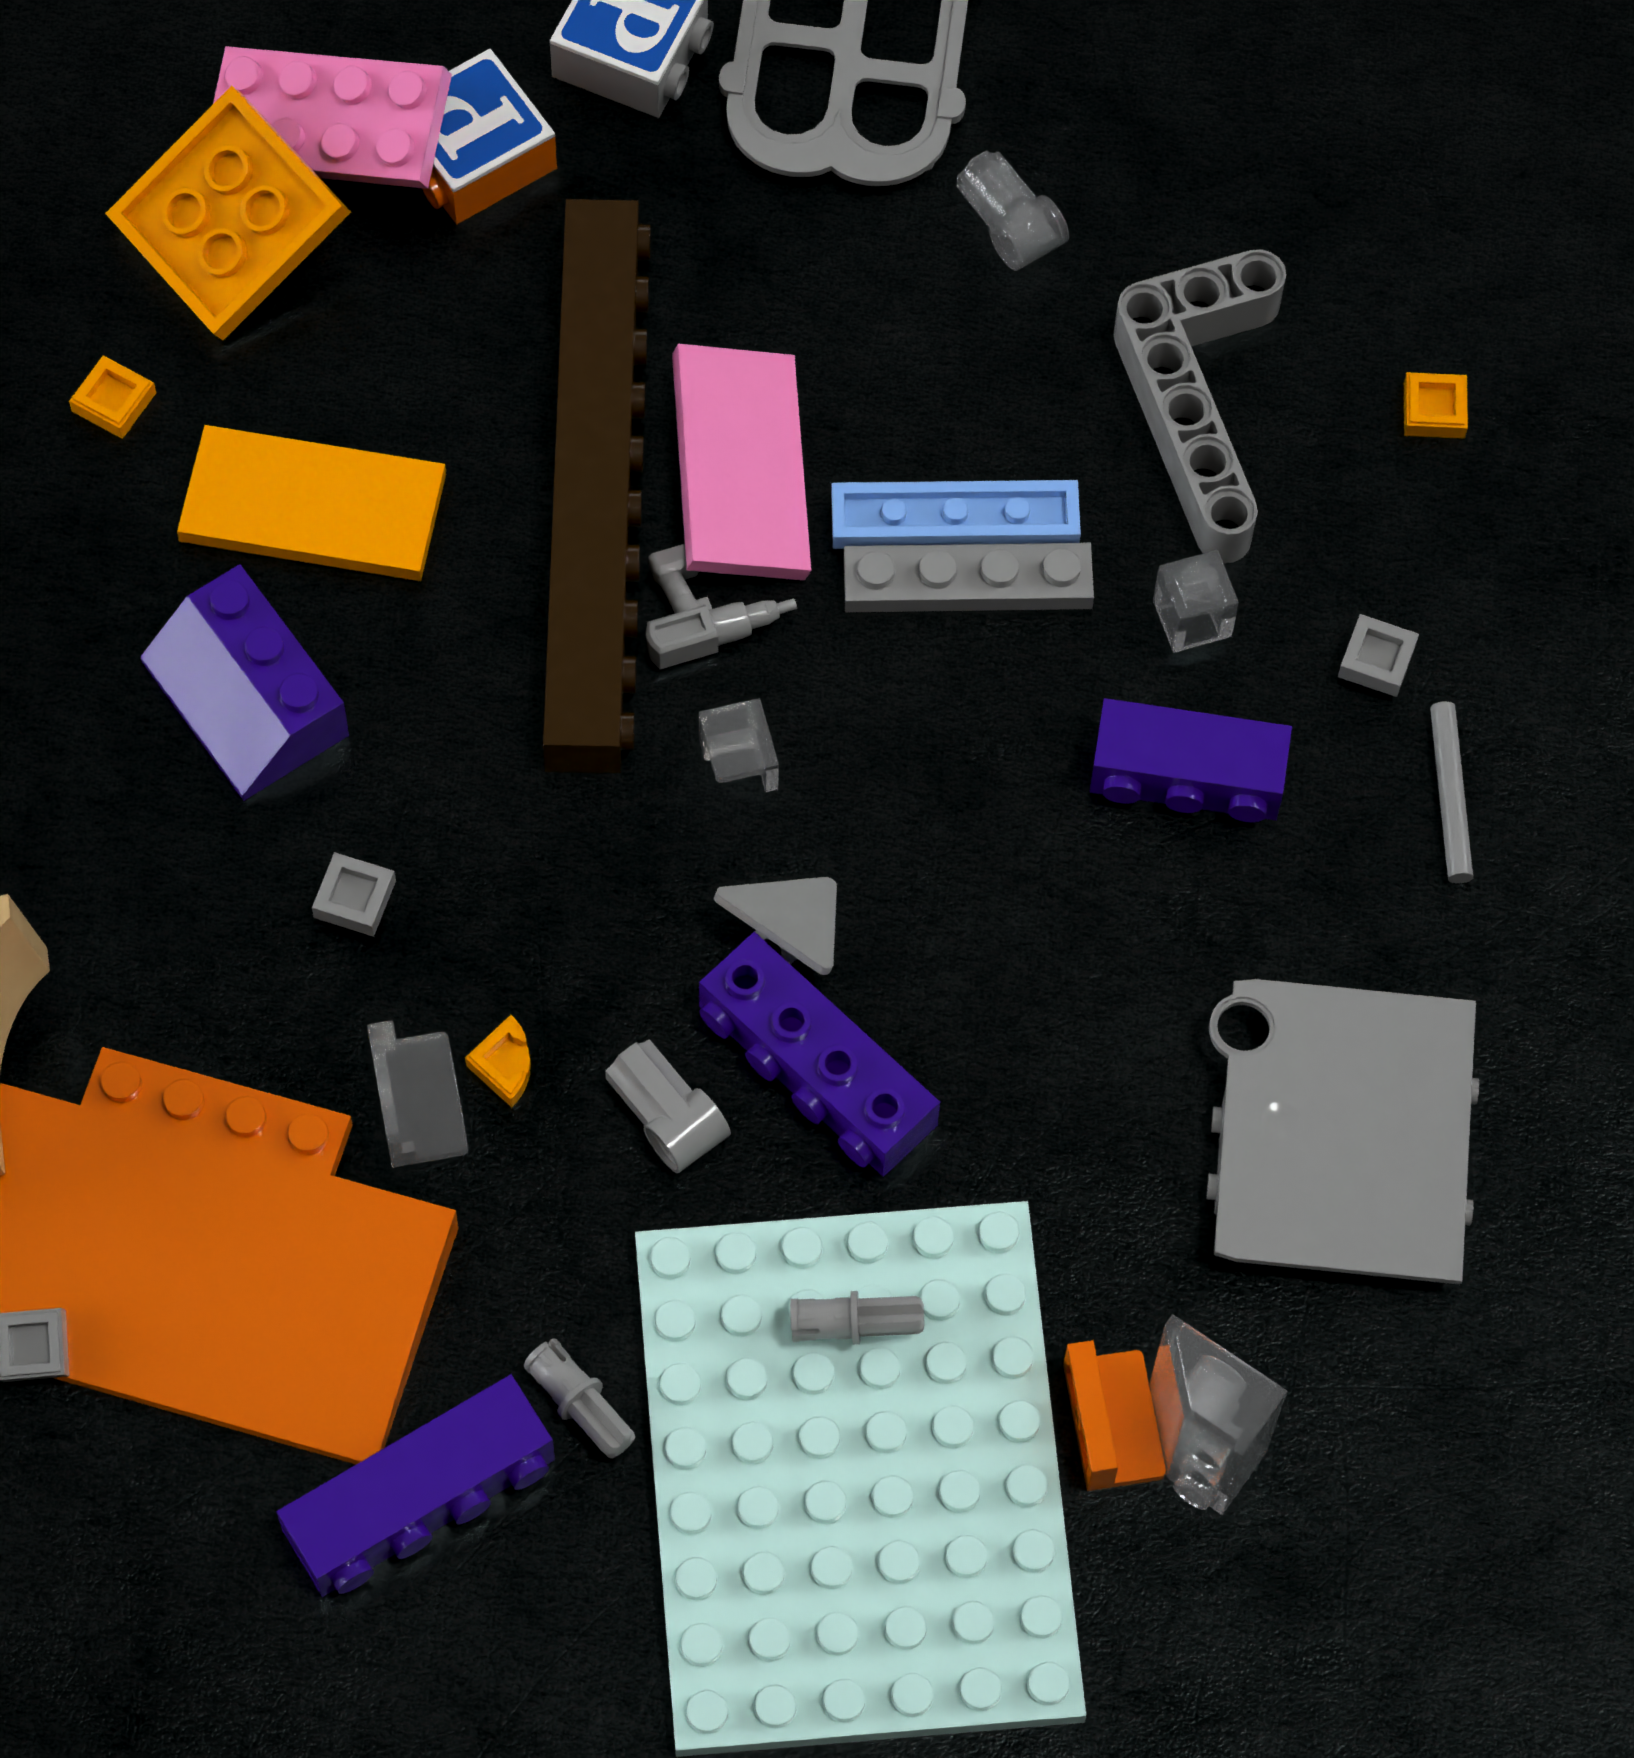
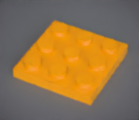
M231 85L105 214L215 336L224 340L351 211L248 99Z

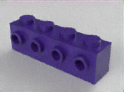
M755 932L746 938L699 982V1007L701 1008L699 1013L706 1025L723 1039H726L729 1035L732 1036L746 1049L745 1056L748 1062L764 1079L773 1081L777 1078L793 1093L791 1096L793 1103L808 1120L814 1124H819L821 1121L827 1124L839 1136L838 1143L842 1150L857 1165L866 1167L870 1164L884 1177L938 1126L940 1101Z

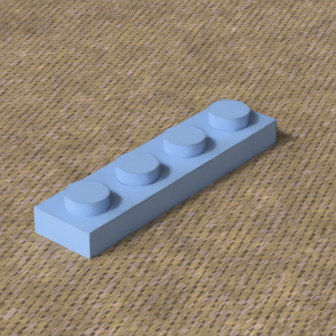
M1078 480L832 483L833 549H844V546L1080 543Z

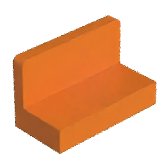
M1094 1340L1067 1344L1063 1367L1087 1491L1162 1480L1166 1473V1467L1143 1353L1139 1350L1097 1356Z

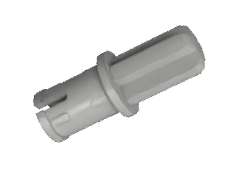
M851 1291L850 1297L835 1299L797 1298L791 1299L790 1303L793 1342L816 1339H852L853 1344H860V1336L919 1334L924 1329V1304L922 1299L917 1296L859 1298L858 1291Z
M550 1339L549 1343L545 1341L528 1356L524 1363L525 1370L543 1386L559 1406L557 1409L558 1415L564 1420L573 1418L607 1457L615 1458L633 1443L635 1439L634 1432L601 1396L602 1382L595 1377L589 1378L571 1359V1356L557 1339Z

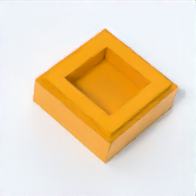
M103 355L69 400L72 412L123 439L155 396L156 389L154 382Z
M1406 372L1404 380V436L1465 439L1468 429L1467 375Z

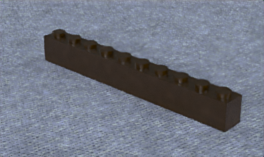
M566 199L543 737L545 772L621 773L622 750H634V713H623L624 694L636 693V656H625V638H637L638 600H627V582H639L640 545H629V527H641L642 490H631V473H643L644 437L632 436L633 419H645V382H634L635 366H646L647 329H636L637 313H648L649 277L638 276V261H650L651 226L650 224H639L638 201Z

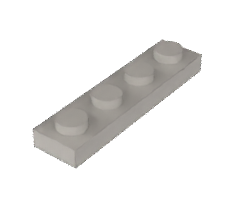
M1091 543L844 546L845 612L1092 609L1094 590Z

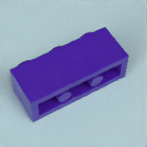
M1104 698L1089 793L1103 794L1106 799L1123 804L1135 803L1138 800L1163 803L1170 809L1182 813H1195L1203 809L1228 813L1232 818L1243 822H1259L1264 819L1277 821L1284 791L1292 726Z

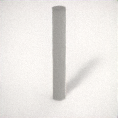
M1444 701L1433 704L1430 707L1447 875L1448 881L1451 883H1465L1473 879L1456 708L1454 703Z

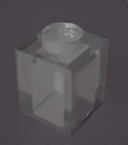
M1218 550L1159 566L1153 602L1173 653L1232 637L1239 602Z

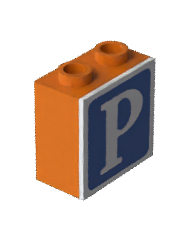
M491 48L449 71L452 77L428 189L422 188L430 204L435 209L443 206L456 225L557 169L555 132Z

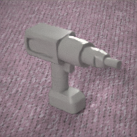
M685 544L652 553L648 557V567L653 580L661 586L675 614L647 622V653L650 660L659 669L717 653L718 646L752 635V629L769 625L779 619L780 614L797 609L794 598L780 603H776L775 600L759 601L746 606L743 602H736L712 609L708 596L696 600L685 581L699 574V571L686 570Z

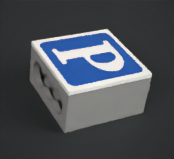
M572 0L550 39L552 77L659 118L669 99L677 100L681 96L689 75V67L687 65L694 52L701 55L710 41L714 23L708 19V0Z

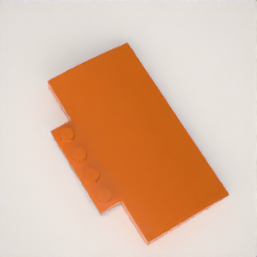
M105 1047L101 1048L80 1105L0 1083V1122L5 1174L0 1175V1313L63 1308L66 1310L69 1376L56 1377L54 1379L352 1464H358L385 1448L459 1228L456 1210L335 1177L353 1126L350 1115Z

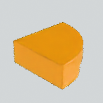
M512 1015L504 1020L465 1057L466 1066L511 1108L524 1093L531 1069L530 1051L525 1033Z

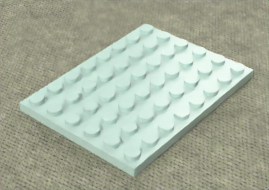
M1028 1201L635 1232L676 1757L1084 1723L1086 1709ZM851 1291H858L859 1298L917 1296L922 1299L924 1304V1329L919 1334L860 1336V1344H853L852 1339H816L793 1342L790 1303L791 1299L797 1298L835 1299L850 1297Z

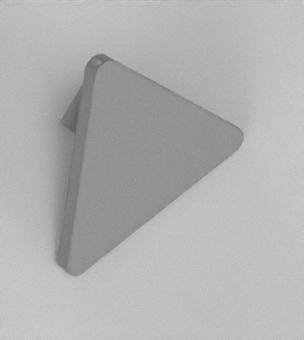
M807 878L724 886L717 889L714 896L715 902L756 930L754 932L766 943L771 940L780 947L781 956L790 965L799 959L819 974L827 975L830 973L834 962L837 883L832 878Z

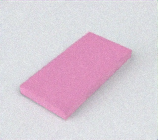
M677 344L672 353L686 570L806 580L811 572L795 355Z

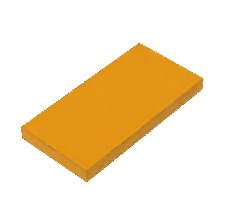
M204 425L177 530L179 542L421 581L445 482V464Z

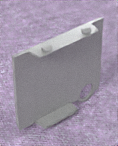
M1261 979L1234 981L1232 995L1222 999L1216 1005L1209 1023V1034L1214 1047L1228 1058L1226 1087L1222 1107H1213L1211 1132L1220 1133L1217 1174L1208 1173L1206 1198L1208 1200H1215L1214 1214L1217 1215L1214 1255L1242 1263L1461 1284L1463 1278L1465 1225L1470 1226L1473 1218V1200L1466 1199L1471 1104H1477L1479 1095V1079L1472 1078L1476 1001ZM1237 1005L1250 1006L1260 1011L1269 1025V1035L1266 1041L1258 1048L1248 1051H1241L1228 1046L1220 1037L1217 1027L1218 1020L1224 1011Z

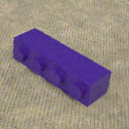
M510 1374L276 1512L283 1533L321 1596L324 1597L334 1590H337L339 1594H344L364 1584L373 1575L374 1571L372 1568L391 1556L396 1555L398 1559H403L423 1549L432 1540L433 1536L431 1533L452 1520L456 1524H463L476 1518L491 1505L490 1498L510 1486H513L515 1490H520L537 1482L548 1472L549 1466L547 1464L555 1460L553 1439L514 1377Z

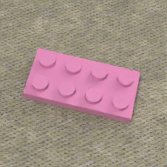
M225 46L213 104L231 85L235 87L319 178L428 189L452 74L444 66Z

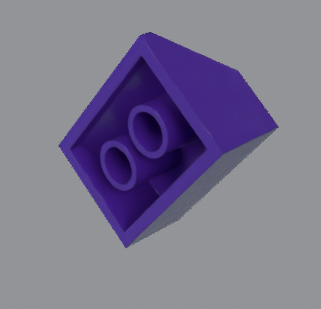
M240 564L188 595L141 655V661L243 801L349 736L344 702Z

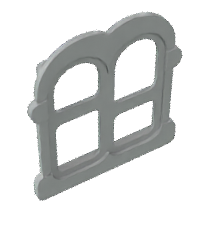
M743 0L734 61L728 62L722 67L719 74V89L725 97H728L727 123L735 145L748 159L763 169L784 176L812 177L832 171L842 179L866 186L900 184L916 178L933 168L934 163L946 148L951 124L958 123L965 113V95L956 87L968 0L941 1L934 57L926 64L872 59L863 55L861 45L868 0H844L840 24L834 28L775 22L769 17L771 0ZM776 45L826 51L834 56L835 64L828 109L824 119L814 129L802 134H783L770 129L761 122L755 111V96L761 58L764 49L769 46ZM869 81L918 87L925 90L928 94V101L921 131L910 141L893 146L875 144L861 136L852 122L854 92L859 83Z

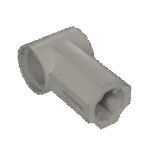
M650 1039L642 1043L636 1042L625 1049L605 1071L606 1080L644 1124V1132L648 1141L661 1160L673 1172L680 1173L731 1135L730 1127L715 1103L701 1089L696 1088L692 1091Z

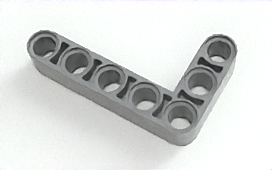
M1261 249L1231 255L1139 281L1126 287L1119 297L1113 333L1116 347L1197 545L1206 557L1219 563L1235 562L1243 558L1249 551L1258 510L1252 491L1191 346L1262 327L1272 322L1278 315L1286 279L1285 265L1279 257ZM1255 285L1264 288L1266 291L1257 292L1250 290L1246 286ZM1190 302H1203L1209 305V307H1196L1190 304ZM1143 317L1153 322L1142 324L1134 321L1133 318ZM1164 367L1172 370L1174 373L1161 374L1153 369ZM1187 418L1196 424L1185 426L1178 424L1174 419ZM1208 469L1217 475L1214 477H1204L1194 472V470ZM1228 520L1234 522L1239 527L1236 529H1226L1220 527L1215 522Z

